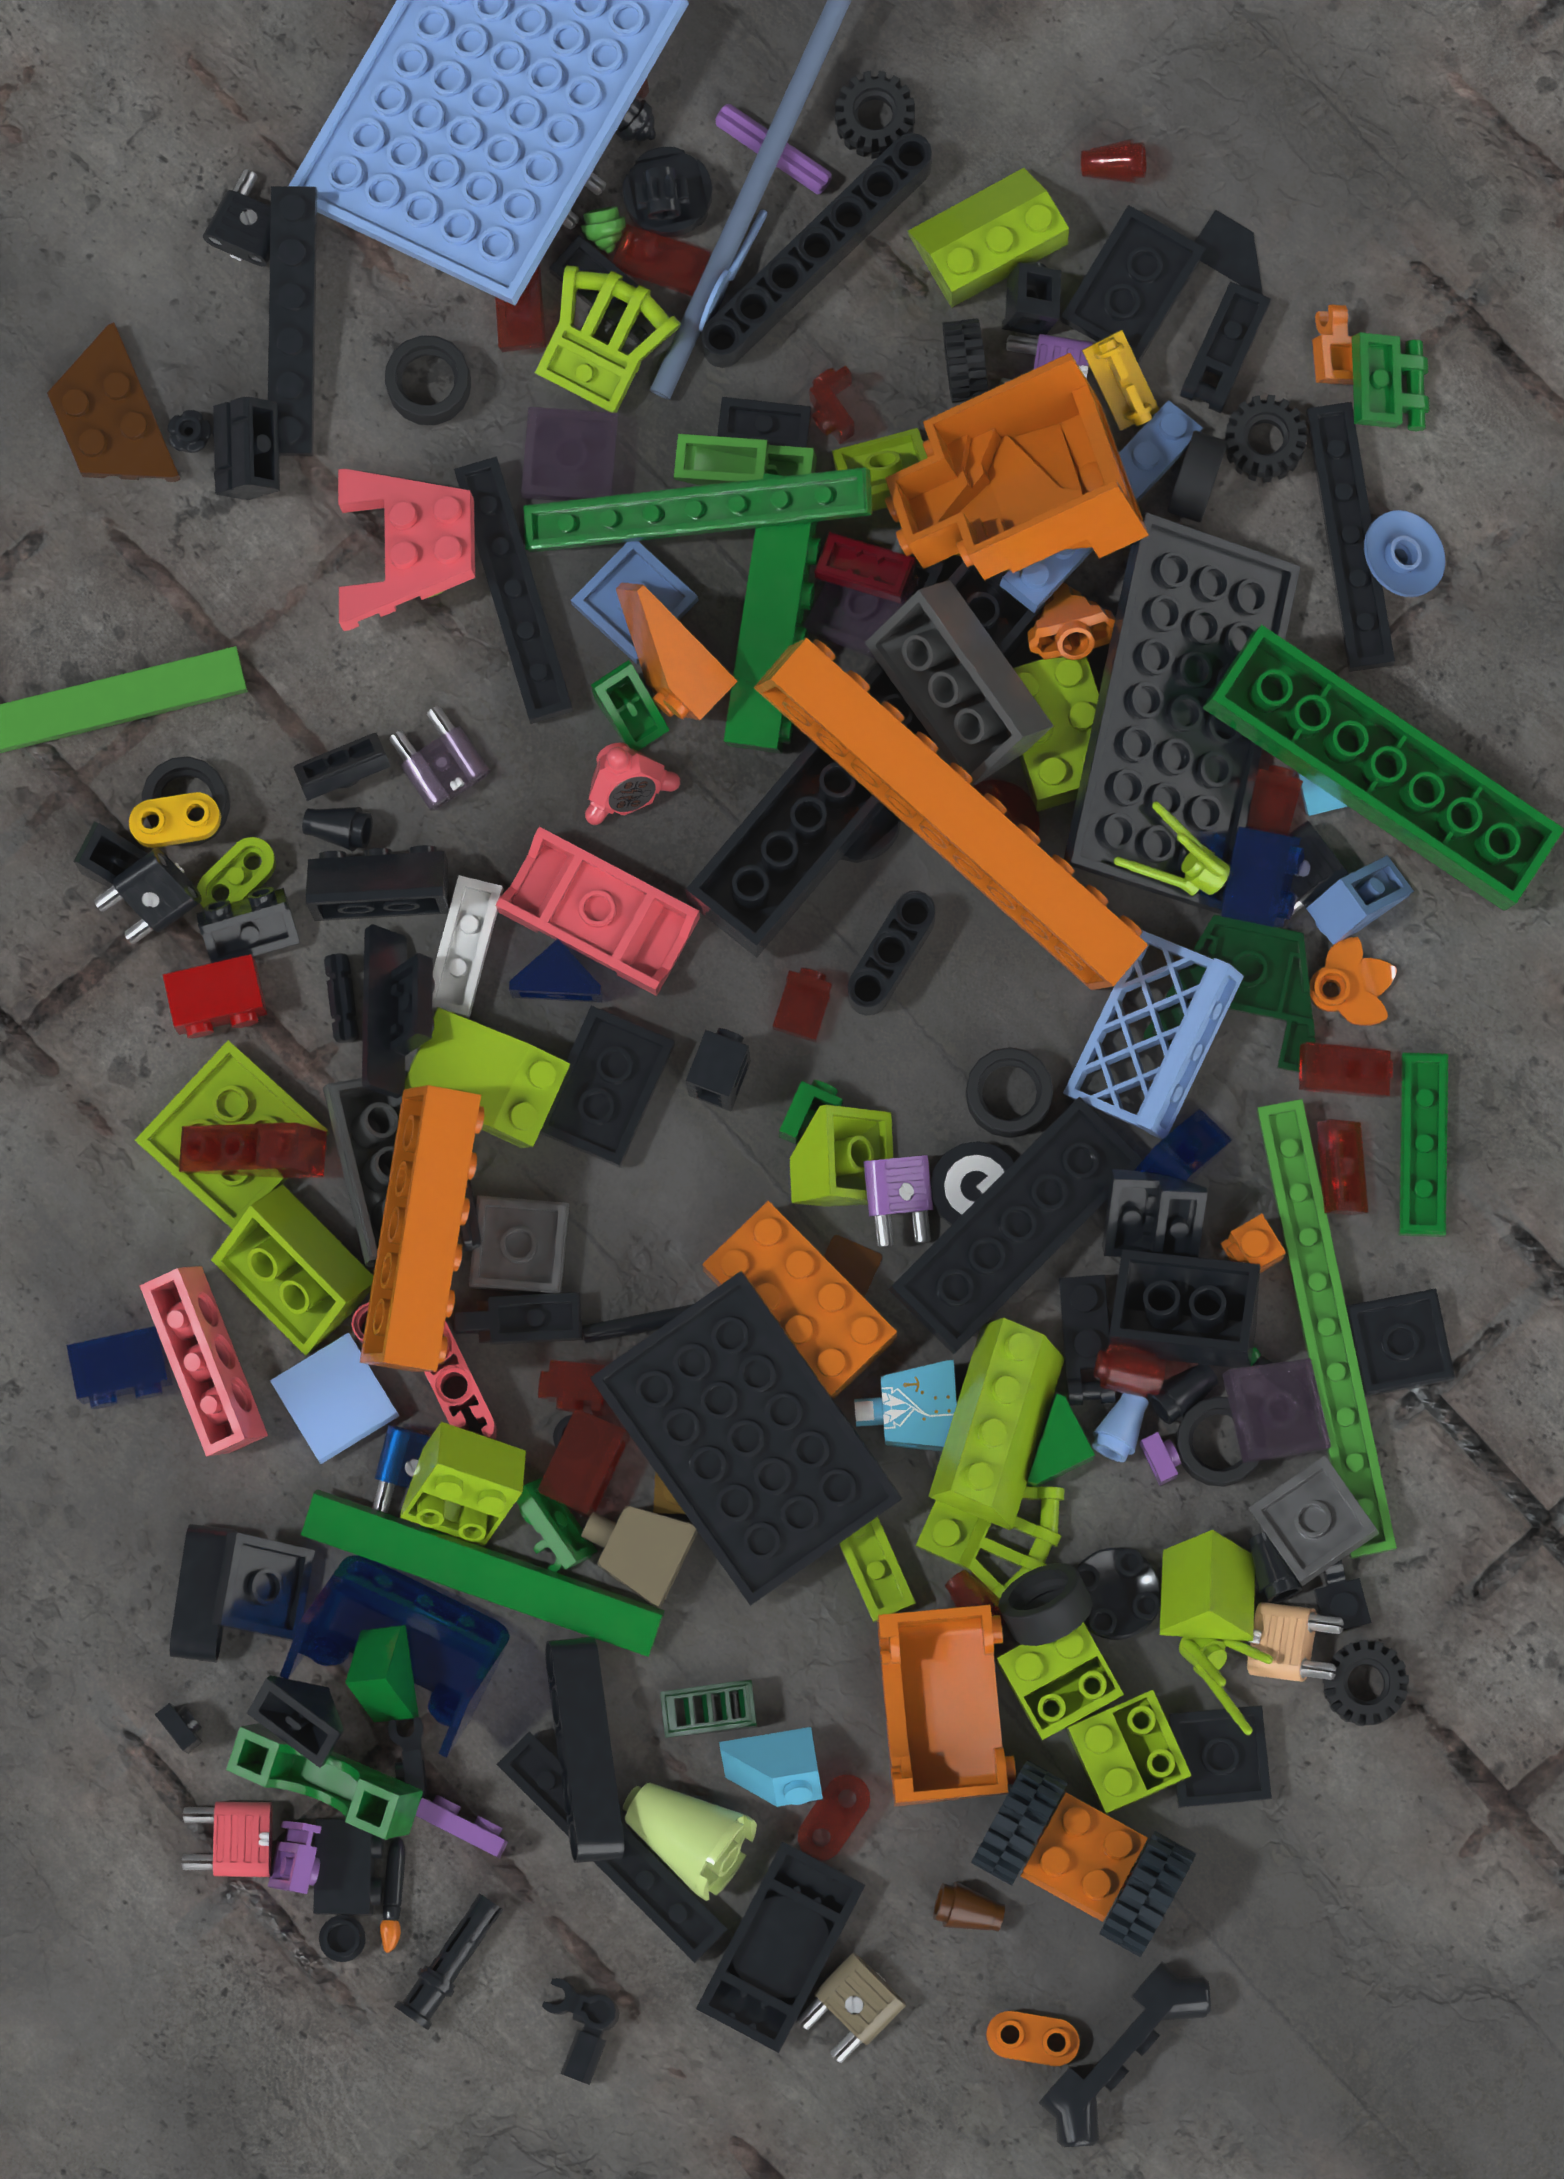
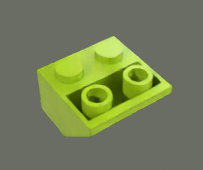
M441 1421L422 1449L401 1509L400 1518L485 1546L523 1492L526 1450Z
M1084 1622L1067 1636L1052 1643L1039 1646L1021 1644L996 1659V1663L1014 1696L1042 1741L1124 1696Z
M1154 1690L1069 1726L1066 1730L1099 1806L1106 1815L1192 1776Z

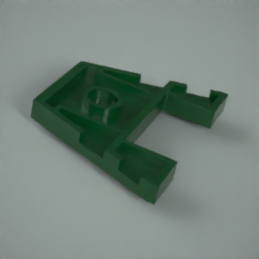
M1214 914L1193 951L1213 960L1217 958L1229 963L1244 976L1228 1010L1285 1021L1286 1027L1277 1069L1317 1077L1319 1062L1316 1050L1304 933ZM1193 964L1182 969L1179 977L1184 991L1199 985L1207 968ZM1174 983L1164 999L1177 994ZM1190 998V999L1187 1000L1189 1005H1190V1002H1191L1192 998ZM1180 1003L1158 1012L1164 1032L1179 1026L1184 1017ZM1153 1020L1145 1030L1143 1040L1157 1035ZM1173 1039L1168 1040L1169 1046H1170V1044H1171V1042H1172Z

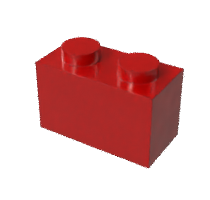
M252 954L162 974L173 1025L179 1035L187 1034V1038H200L214 1033L213 1027L231 1023L232 1028L248 1027L258 1023V1017L268 1015L257 963Z

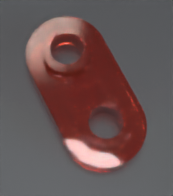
M841 1775L831 1780L822 1793L823 1799L817 1800L799 1828L798 1843L802 1852L819 1861L830 1860L839 1854L869 1808V1789L863 1780L853 1775ZM850 1790L856 1795V1802L852 1807L845 1808L839 1804L838 1796L842 1791ZM825 1829L829 1832L830 1842L826 1846L819 1847L813 1843L812 1835L816 1830Z

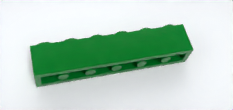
M764 473L763 479L784 476ZM817 521L755 529L733 674L737 682L731 688L723 740L729 747L782 754L784 743L790 744L792 741L794 724L753 687L789 646L808 637V628L801 626L804 609L811 610L814 599L815 585L808 582L810 567L811 565L818 564L821 552V538H815Z

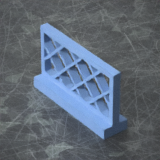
M1142 930L1143 933L1139 937L1148 946L1151 945L1163 950L1167 965L1145 974L1141 961L1148 949L1147 946L1115 984L1063 1094L1074 1100L1080 1097L1088 1106L1141 1128L1155 1137L1166 1140L1244 976L1229 963L1217 958L1213 960ZM1172 954L1183 959L1174 962ZM1193 964L1207 968L1200 984L1184 991L1178 971ZM1137 972L1138 978L1133 979ZM1171 974L1177 994L1155 1003L1148 983ZM1142 987L1148 1006L1125 1015L1122 1006L1125 994ZM1190 998H1192V1000H1191V1002H1190V1005H1189L1187 1000L1190 999ZM1180 1003L1184 1013L1180 1025L1164 1032L1158 1012ZM1116 1013H1117L1118 1019L1113 1020L1114 1017H1115V1015H1116ZM1151 1015L1157 1035L1135 1044L1129 1024ZM1122 1027L1128 1047L1106 1056L1102 1046L1106 1034ZM1173 1039L1172 1042H1171V1044H1170V1046H1169L1168 1040ZM1161 1044L1165 1057L1160 1067L1145 1073L1138 1053ZM1096 1055H1098L1099 1059L1094 1061ZM1131 1056L1138 1076L1115 1085L1109 1065ZM1102 1068L1108 1089L1093 1095L1079 1091L1087 1074ZM1153 1080L1151 1086L1149 1087L1148 1082ZM1141 1085L1145 1099L1137 1115L1123 1109L1119 1094ZM1111 1097L1114 1105L1109 1104L1103 1100H1106Z

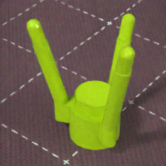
M1154 802L1152 808L1178 834L1177 840L1190 852L1185 857L1181 867L1185 873V878L1122 857H1115L1114 864L1179 887L1191 896H1194L1199 889L1208 895L1216 893L1227 881L1230 873L1229 865L1215 856L1214 852L1202 845L1159 802Z
M1183 1637L1179 1644L1180 1654L1194 1666L1193 1670L1204 1679L1244 1734L1250 1735L1253 1731L1252 1727L1222 1688V1686L1226 1685V1679L1219 1670L1227 1660L1225 1648L1229 1647L1266 1664H1271L1273 1657L1239 1640Z

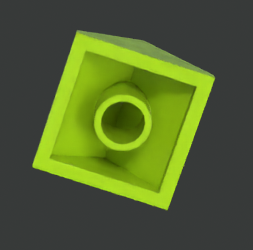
M918 428L831 451L836 471L864 467L870 470L872 511L887 508L885 498L891 496L885 479L886 477L928 458Z
M1214 1530L1164 1549L1162 1556L1159 1635L1253 1641L1255 1568L1252 1554Z

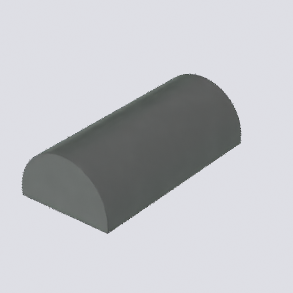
M362 1078L326 1084L323 1087V1093L365 1265L367 1267H375L402 1096L396 1099L364 1088Z

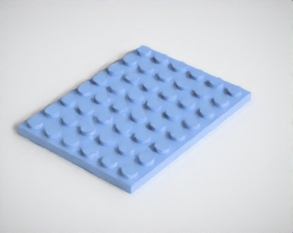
M397 0L289 186L316 187L318 213L515 306L689 3L687 0Z

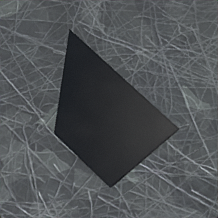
M1215 210L1195 241L1206 248L1201 262L1239 285L1263 295L1254 232Z

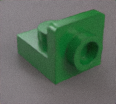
M815 1079L811 1085L801 1081L780 1127L779 1138L796 1145L800 1134H804L816 1113V1110L812 1109L814 1104L819 1106H843V1099L836 1096L838 1090L827 1083Z

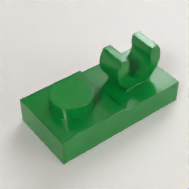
M547 1476L523 1486V1492L516 1501L519 1505L520 1513L525 1521L532 1525L537 1533L540 1532L544 1538L534 1546L533 1550L537 1554L551 1548L556 1556L555 1563L550 1565L547 1570L557 1572L562 1569H569L588 1560L598 1552L591 1541L581 1537L582 1527Z

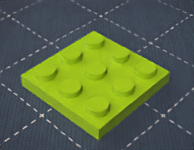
M228 1040L143 1130L135 1141L233 1230L250 1205L282 1185L330 1133Z

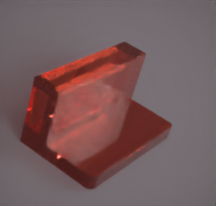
M580 1409L574 1410L538 1491L548 1498L571 1507L576 1513L590 1518L593 1512L596 1513L630 1440V1434L625 1429Z

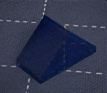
M559 939L555 940L509 981V991L512 998L602 1003L603 1001L601 985Z

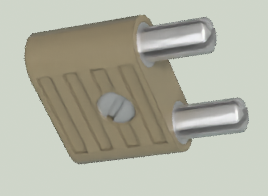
M853 1952L814 1992L817 1998L797 2018V2021L801 2024L823 2003L824 2005L808 2020L803 2028L809 2030L829 2009L850 2030L832 2049V2057L834 2058L854 2036L857 2037L836 2059L837 2062L842 2063L861 2043L868 2045L904 2009L906 2003L879 1973L875 1972L859 1955Z

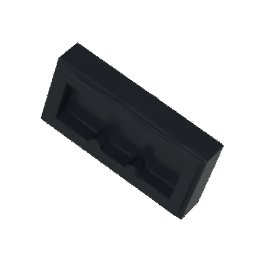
M376 732L299 763L293 768L306 800L309 801L335 789L351 787L360 779L389 768L391 765Z

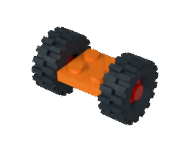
M1027 1760L971 1863L1012 1886L1035 1843H1038L1020 1876L1102 1922L1111 1909L1099 1935L1141 1957L1172 1903L1197 1853L1154 1831L1133 1871L1130 1872L1148 1837L1068 1793L1064 1794L1048 1826H1046L1045 1824L1068 1782Z

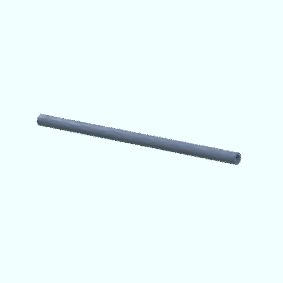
M827 0L680 322L681 326L676 331L650 388V391L659 397L670 400L701 333L699 325L710 294L722 272L729 270L852 0Z

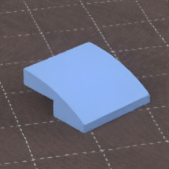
M349 1333L270 1380L320 1464L399 1417L398 1412L370 1366L359 1363L361 1352Z

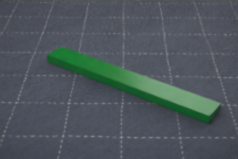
M864 467L524 505L525 550L540 552L872 515L870 470Z
M318 1489L313 1493L301 1536L647 1657L651 1654L665 1611Z

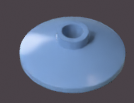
M1394 510L1382 514L1369 526L1364 540L1365 558L1373 576L1382 586L1400 596L1418 597L1428 593L1438 585L1445 570V552L1438 534L1428 522L1414 513Z

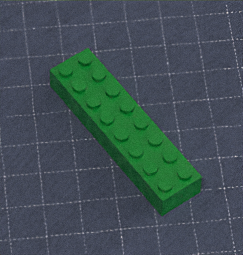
M1262 624L1251 634L1203 707L1207 712L1503 911L1518 902L1564 831L1563 827Z

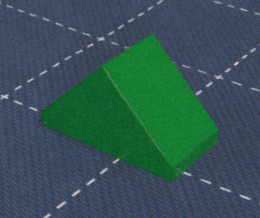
M629 660L591 684L595 702L623 743L627 744L630 748L639 751L670 730Z
M1056 1394L1028 1478V1487H1040L1094 1460L1095 1454L1065 1396Z
M406 1625L365 1629L360 1632L345 1684L373 1722L419 1717Z

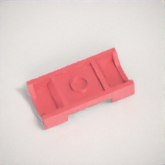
M541 827L537 829L528 855L511 886L500 896L495 905L498 913L536 933L538 931L610 968L617 973V976L655 996L659 994L700 919L699 910Z

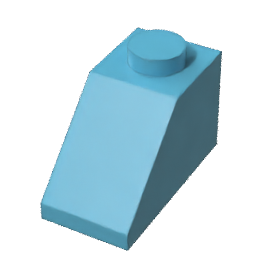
M811 1727L719 1742L725 1778L776 1807L791 1804L801 1805L809 1801L823 1799Z

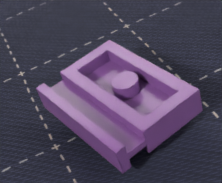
M282 1821L281 1828L287 1829L284 1842L277 1841L268 1887L307 1894L309 1885L313 1886L316 1883L319 1874L320 1859L315 1857L317 1847H312L311 1841L313 1833L320 1834L321 1826Z

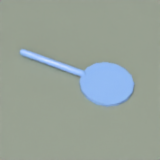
M762 209L759 211L730 269L724 270L717 280L705 306L699 331L702 332L706 323L717 313L729 281L734 280L767 217L766 210Z

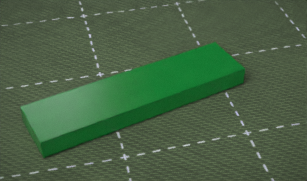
M1403 1052L1401 1055L1399 1236L1445 1237L1448 1054Z

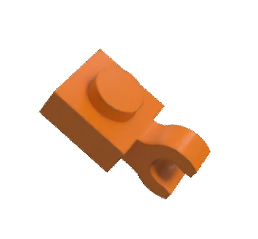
M1330 304L1328 311H1318L1315 316L1316 328L1321 334L1312 339L1316 383L1353 385V336H1348V310L1346 305Z

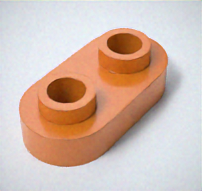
M1004 2011L997 2014L988 2024L986 2031L987 2043L998 2056L1049 2066H1062L1069 2063L1077 2055L1080 2046L1079 2035L1074 2026L1062 2019L1016 2011ZM1007 2025H1012L1019 2031V2038L1013 2044H1007L1001 2038V2031ZM1053 2033H1059L1065 2039V2047L1059 2052L1050 2050L1047 2045L1048 2037Z

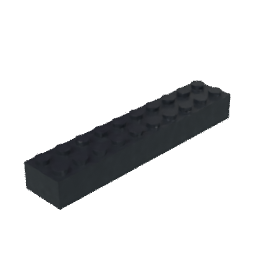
M963 561L948 580H951L1008 661L1028 637V631L1035 626V620L1042 613L1045 603L1033 613L1000 586L1002 577L1006 574L1005 571L984 580L975 565L967 567ZM877 663L864 678L870 686L867 692L880 704L886 701L899 710L905 718L901 723L913 734L921 732L933 741L883 668ZM811 741L686 888L687 902L757 958L885 805L816 743Z

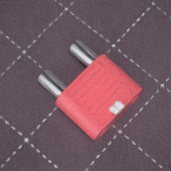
M216 1801L215 1807L184 1808V1814H214V1817L183 1816L185 1823H214L213 1854H184L182 1860L213 1861V1864L181 1863L183 1870H213L214 1876L270 1877L273 1826L272 1802Z

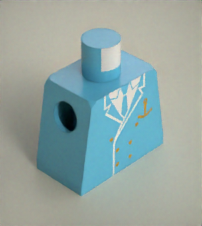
M946 1360L881 1376L882 1397L854 1399L856 1427L884 1425L885 1445L942 1452L957 1405L954 1360Z

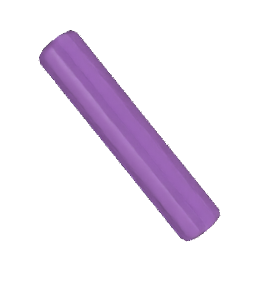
M726 104L719 111L715 119L717 127L758 154L768 129L733 105ZM789 143L786 144L776 167L814 193L821 194L832 179L830 171Z

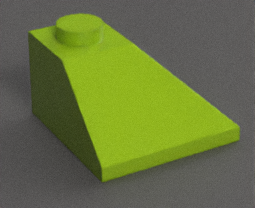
M834 1105L819 1106L790 1156L792 1203L824 1207L868 1205L863 1161L893 1158L891 1112Z

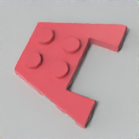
M338 469V505L342 513L384 508L385 581L339 587V624L343 631L359 627V621L379 613L380 617L395 612L397 605L420 596L421 600L475 578L474 498L470 490L350 469Z

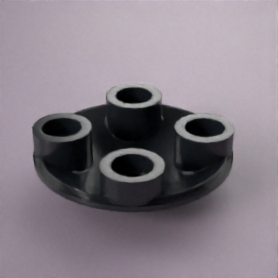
M1124 1548L1102 1549L1086 1557L1076 1568L1093 1602L1090 1615L1086 1618L1084 1624L1088 1631L1094 1635L1110 1640L1131 1638L1148 1628L1157 1616L1161 1605V1583L1153 1566L1136 1550Z

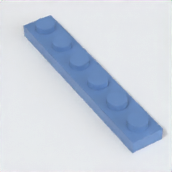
M1169 400L1119 452L1137 502L1188 449L1193 432H1201L1203 429L1202 426ZM1093 548L1065 549L1015 573L1008 571L1002 577L1000 586L1035 613L1093 551Z

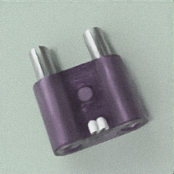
M440 706L433 708L449 731L446 732L430 709L427 716L441 737L420 751L416 752L403 731H397L396 734L410 753V757L394 734L389 739L404 760L401 768L430 811L439 809L483 780L491 771L460 726L454 728Z

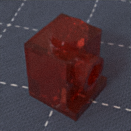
M550 1360L549 1371L540 1372L538 1398L548 1399L549 1402H556V1410L580 1413L583 1412L584 1405L591 1406L593 1415L603 1416L604 1398L590 1377L606 1366Z

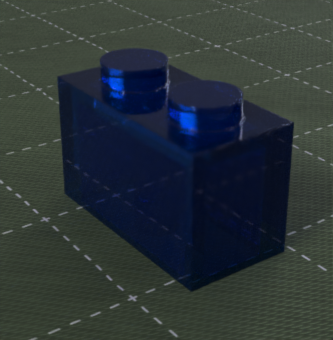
M1239 826L1221 916L1271 927H1283L1284 920H1290L1294 911L1296 895L1290 892L1293 874L1299 875L1303 865L1304 848L1299 847L1301 837Z
M155 1326L66 1345L76 1397L82 1404L90 1403L91 1409L118 1404L117 1397L135 1393L136 1399L156 1397L163 1394L162 1387L173 1385L168 1358Z

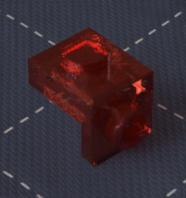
M847 366L837 371L834 368L827 369L813 380V387L809 389L810 403L816 410L812 416L826 437L833 434L838 443L841 444L855 435L854 421L835 395L852 384V373Z

